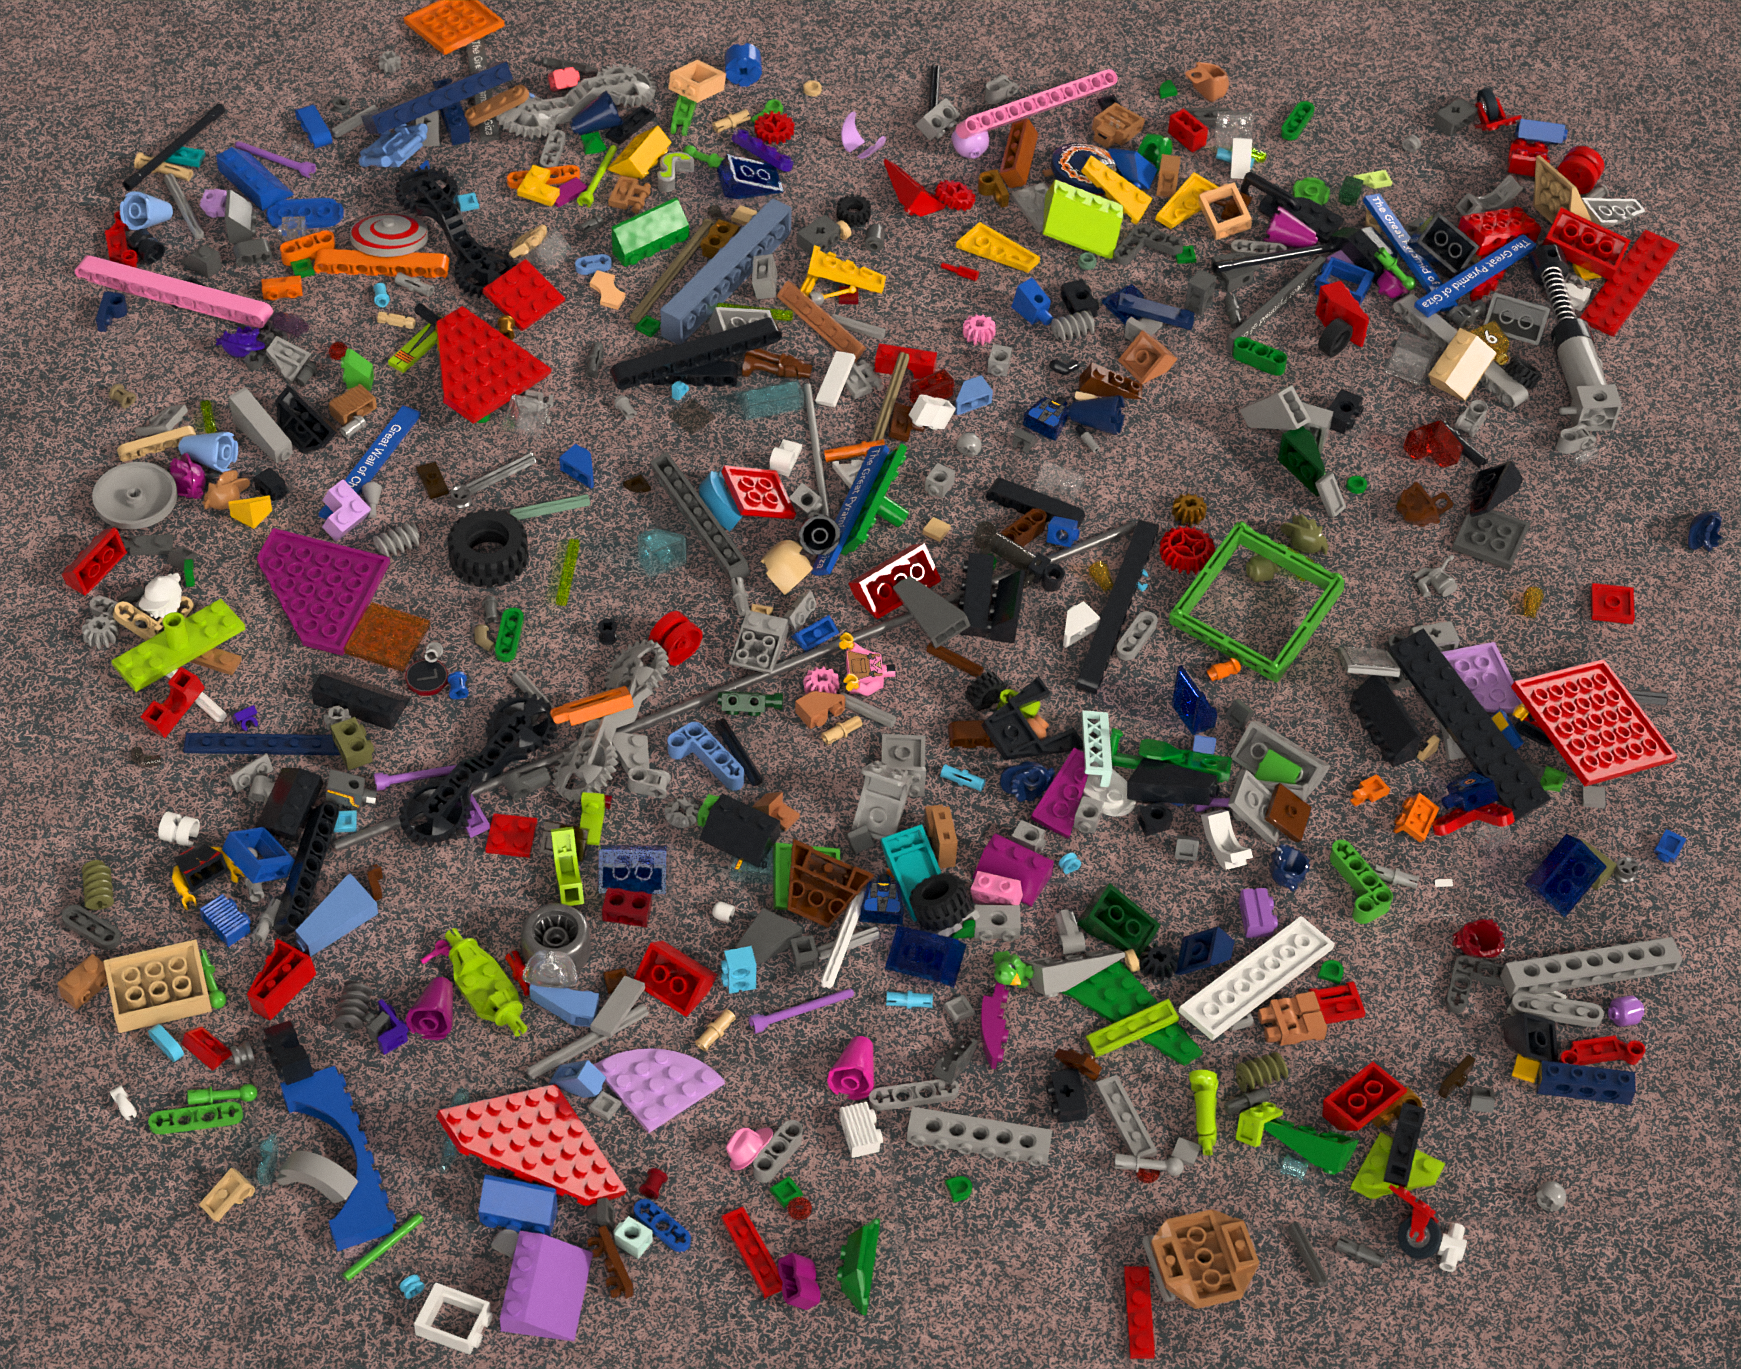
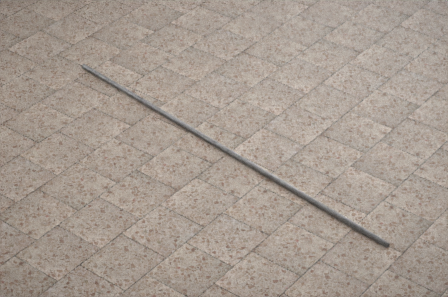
M1130 522L1046 557L1051 559L1050 564L1058 563L1133 533L1136 524ZM1023 565L993 577L991 589L998 587L999 580L1019 570H1025L1026 575L1029 572L1028 567ZM960 590L943 598L951 604H956L960 601V596L964 597V591ZM905 612L851 634L853 642L859 643L914 621L909 612ZM835 640L778 663L774 666L771 674L758 671L638 719L633 723L616 728L615 732L635 733L718 699V692L739 691L841 650L839 643L842 640ZM568 747L481 782L472 792V795L476 797L503 786L505 778L512 773L518 772L522 775L540 766L548 768L560 763L558 759H564L565 757L563 752L569 753L570 749ZM424 813L415 816L409 823L425 817ZM396 816L332 843L334 848H336V852H339L399 828L402 822H400L399 816Z

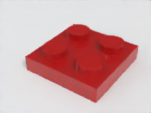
M1592 583L1590 588L1591 620L1624 624L1634 623L1633 587Z
M493 813L485 849L486 853L530 858L538 822L537 818Z

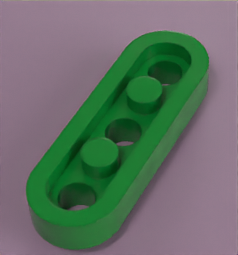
M1302 101L1296 105L1281 127L1280 134L1282 138L1292 141L1299 137L1314 115L1315 107L1312 103Z
M508 608L502 615L495 645V656L502 662H510L517 655L524 624L523 612L518 608Z

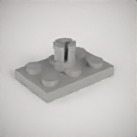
M1044 182L1011 193V198L1037 232L1043 231L1045 194L1049 189Z
M1247 769L1239 772L1228 805L1233 809V816L1237 821H1245L1267 843L1274 844L1277 842L1280 831L1264 819L1272 793Z

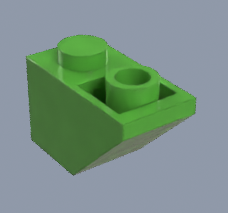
M347 348L346 355L342 356L341 368H344L343 382H346L347 389L355 388V386L361 384L368 391H371L374 380L373 364L354 350Z

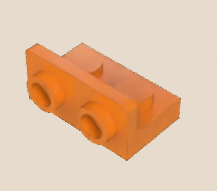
M301 275L261 279L264 300L303 296Z
M1419 792L1413 797L1409 796L1403 802V811L1394 821L1396 825L1393 832L1399 833L1404 830L1418 842H1422L1426 839L1439 807Z

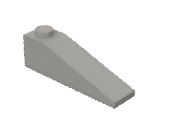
M1581 198L1591 221L1602 227L1614 226L1645 213V210L1636 199Z

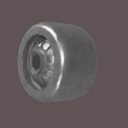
M559 903L547 904L531 912L525 919L521 929L522 954L526 964L536 974L551 979L566 978L581 970L588 961L591 951L590 928L583 914L574 907Z

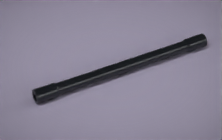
M219 103L216 104L205 116L151 161L128 177L122 183L124 189L127 191L133 190L145 177L211 122L224 114V106Z
M1333 241L1324 244L1215 261L1212 264V269L1214 273H1220L1237 268L1322 253H1334L1340 251V249Z

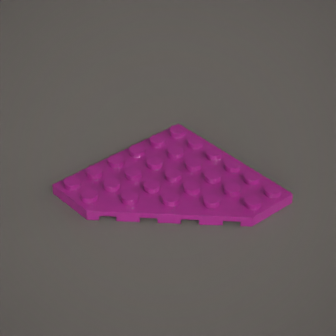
M273 528L257 556V563L302 645L343 656L390 565V557Z

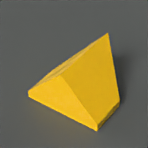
M270 495L228 501L231 517L253 529L272 511Z

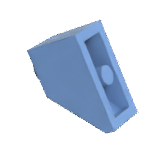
M982 375L964 381L956 399V415L992 403L993 390Z
M589 1060L559 1065L549 1084H556L562 1090L582 1098L596 1096L601 1092L606 1076Z

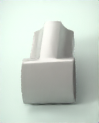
M263 775L255 776L248 795L249 800L253 803L254 801H260L266 804L275 782Z
M1066 909L1055 914L1054 921L1059 934V945H1062L1063 949L1062 955L1085 951L1084 935L1082 931L1079 932L1074 913Z

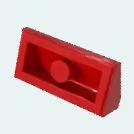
M203 1027L186 1032L181 1043L212 1071L232 1055L231 1050Z

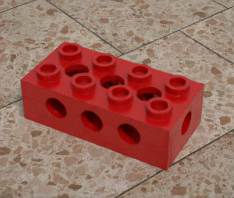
M1520 207L1464 215L1461 217L1458 229L1479 246L1475 253L1477 256L1492 254L1522 234L1536 243L1542 228Z

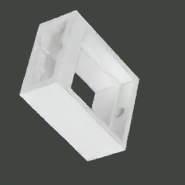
M435 1282L414 1323L415 1333L420 1337L470 1355L473 1348H478L481 1343V1332L484 1326L488 1327L491 1323L493 1313H491L490 1302ZM443 1302L479 1314L467 1340L431 1327Z

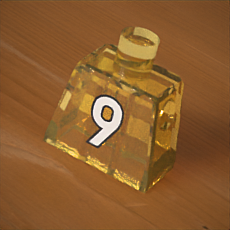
M1496 321L1469 331L1477 335L1496 352L1497 355L1494 359L1499 365H1504L1508 362L1509 357L1506 354L1509 340Z

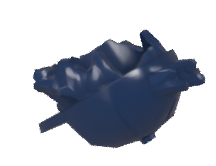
M1716 510L1713 512H1702L1693 518L1688 535L1690 549L1696 550L1704 546L1710 552L1713 547L1719 545L1718 540L1722 539V536L1718 534L1722 522L1719 512H1716Z
M1025 761L1019 765L1004 769L1000 777V785L1006 793L1015 794L1018 802L1025 800L1033 801L1036 797H1042V792L1053 782L1055 771L1052 767L1046 769L1038 762ZM1034 786L1036 789L1031 791L1027 787Z
M1288 844L1276 846L1275 851L1271 853L1272 862L1269 871L1272 879L1279 886L1289 888L1291 891L1298 889V885L1305 880V875L1310 870V859L1304 853H1301L1300 850L1295 849L1294 846L1290 847Z

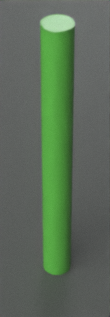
M419 1213L415 1214L342 1274L343 1277L350 1281L424 1220Z

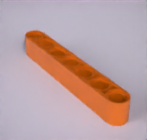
M320 249L316 252L314 271L318 274L320 272H327V274L346 273V275L366 274L370 276H378V274L396 276L401 272L410 277L446 278L450 260L447 255L441 253L413 252L402 256L381 257L369 255L359 250Z

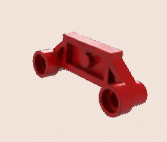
M119 210L114 214L115 223L109 230H105L109 259L112 262L137 268V254L134 250H128L125 233L129 230V226L123 223Z
M1616 1035L1573 1041L1570 1046L1571 1049L1561 1054L1559 1063L1588 1065L1624 1060L1630 1065H1635L1643 1058L1646 1048L1640 1041L1632 1040L1627 1044L1618 1040Z

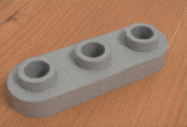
M1149 611L1141 612L1121 637L1116 646V655L1120 659L1132 660L1142 649L1157 628L1158 618L1154 613Z

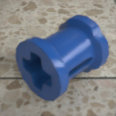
M460 671L449 674L447 680L451 687L449 690L450 698H467L469 694L465 685L467 676Z

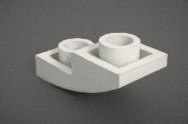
M1233 138L1230 178L1244 179L1245 174L1250 172L1252 139Z

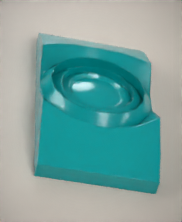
M922 824L880 839L887 865L898 885L901 900L914 922L917 919L909 900L912 889H915V886L921 883L923 879L941 873Z

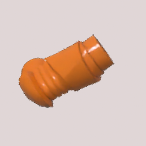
M1230 658L1225 663L1211 665L1210 669L1206 670L1213 682L1228 677L1230 674H1237L1241 670V665L1237 659Z

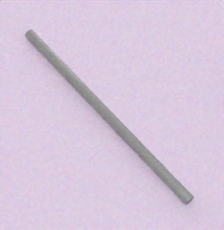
M805 384L803 388L818 493L823 500L821 514L830 517L812 388L810 384Z

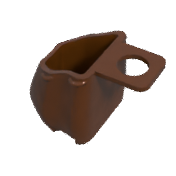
M1413 482L1412 486L1403 490L1397 501L1396 510L1403 515V519L1412 525L1424 527L1429 523L1438 524L1440 523L1439 516L1454 506L1453 501L1445 492H1441L1431 499L1418 482ZM1445 499L1447 505L1444 508H1437L1435 505L1436 501Z

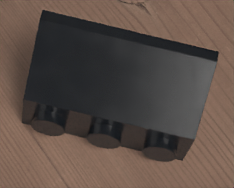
M1438 211L1416 229L1407 243L1409 247L1449 279L1463 272L1479 248L1475 242Z
M1019 570L999 580L998 588H993L992 601H995V605L991 604L989 617L993 618L992 621L988 620L986 632L990 633V640L1015 644L1025 570Z
M282 768L255 827H265L270 834L297 843L324 783L321 775L301 768Z
M722 793L709 812L700 835V841L758 868L780 837V820Z

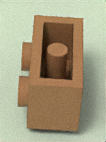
M94 954L90 955L57 983L61 997L76 1010L89 1001L91 997L108 984L104 963Z

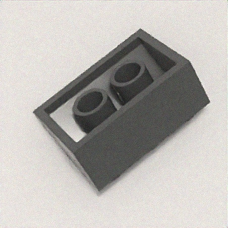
M1494 292L1482 330H1488L1489 332L1539 346L1551 308Z

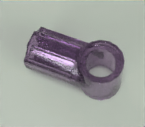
M280 311L274 313L271 318L273 327L291 333L297 338H300L301 334L307 333L309 330V324L294 313L288 314Z

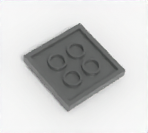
M1469 509L1453 543L1452 550L1511 570L1531 523L1495 510L1471 517Z

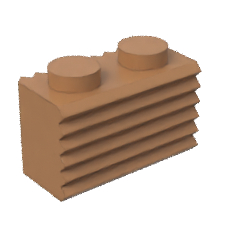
M358 384L355 388H350L345 394L335 397L329 402L330 415L342 426L353 420V416L361 415L363 417L377 408L376 397L361 384Z

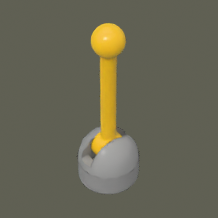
M850 286L849 289L825 295L819 291H813L809 293L811 300L820 306L825 298L849 292L855 293L856 287Z

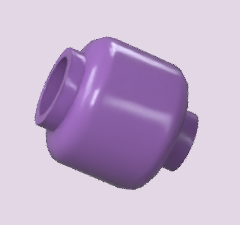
M1635 996L1617 997L1611 1001L1608 1015L1619 1027L1636 1025L1644 1015V1006Z

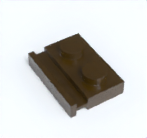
M546 820L539 853L553 855L551 829L573 827L577 861L582 862L585 857L590 829Z

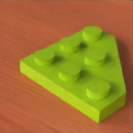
M1380 1132L1350 1189L1370 1199L1393 1194L1388 1188L1391 1183L1383 1181L1393 1142L1392 1137ZM1416 1149L1408 1185L1405 1189L1410 1191L1423 1186L1435 1185L1445 1163Z

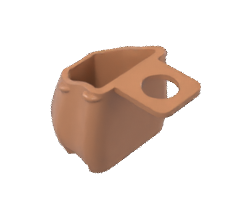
M1197 62L1194 69L1185 73V76L1192 81L1193 87L1210 102L1224 97L1229 88L1227 73L1218 65Z

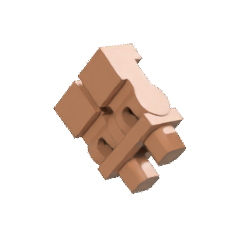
M1314 991L1297 994L1294 998L1270 1000L1269 1007L1258 1010V1019L1261 1024L1270 1022L1273 1024V1026L1265 1027L1264 1029L1267 1043L1279 1042L1280 1046L1312 1039L1316 1041L1325 1039L1327 1026Z

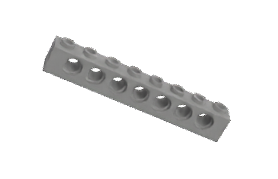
M1659 937L1644 942L1636 941L1625 945L1616 944L1606 948L1596 947L1587 951L1577 950L1562 955L1553 954L1543 958L1533 957L1524 961H1510L1505 964L1500 977L1511 999L1515 994L1521 992L1542 994L1677 971L1683 959L1672 937Z

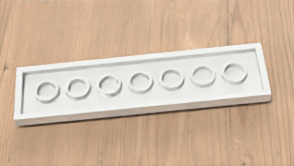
M1300 916L1182 1004L1179 1008V1013L1213 1041L1330 952L1335 943Z

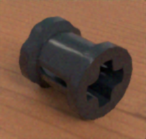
M603 619L598 623L600 643L612 645L617 641V634L615 633L617 624L614 620Z

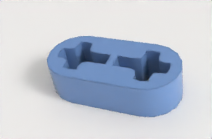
M606 254L581 257L575 262V270L581 275L593 274L597 270L605 272L611 268V258Z

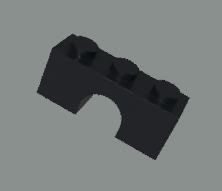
M290 1020L263 1029L266 1039H263L262 1043L266 1053L269 1055L272 1066L274 1065L278 1078L283 1077L286 1085H290L314 1076L309 1057L303 1045L299 1044L297 1033Z

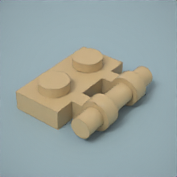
M540 225L518 237L509 251L513 259L518 255L521 257L526 255L530 251L529 247L532 245L537 246L541 244L547 234V227Z

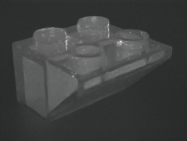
M1404 331L1394 347L1385 372L1421 386L1436 363L1440 345Z

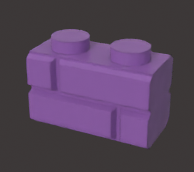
M1256 888L1255 890L1242 889L1239 896V906L1246 938L1273 936L1274 929L1278 926L1277 916L1272 915V910L1274 909L1273 897H1269L1266 888Z

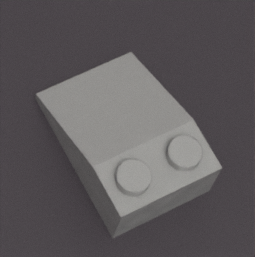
M715 307L708 324L711 333L715 334L764 318H772L770 310Z

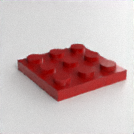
M527 259L484 287L482 291L504 315L514 318L515 326L522 332L565 302L566 299Z
M724 465L721 473L741 515L794 519L796 512L777 471Z

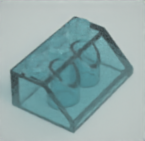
M789 380L735 391L746 421L804 409V393L798 380Z

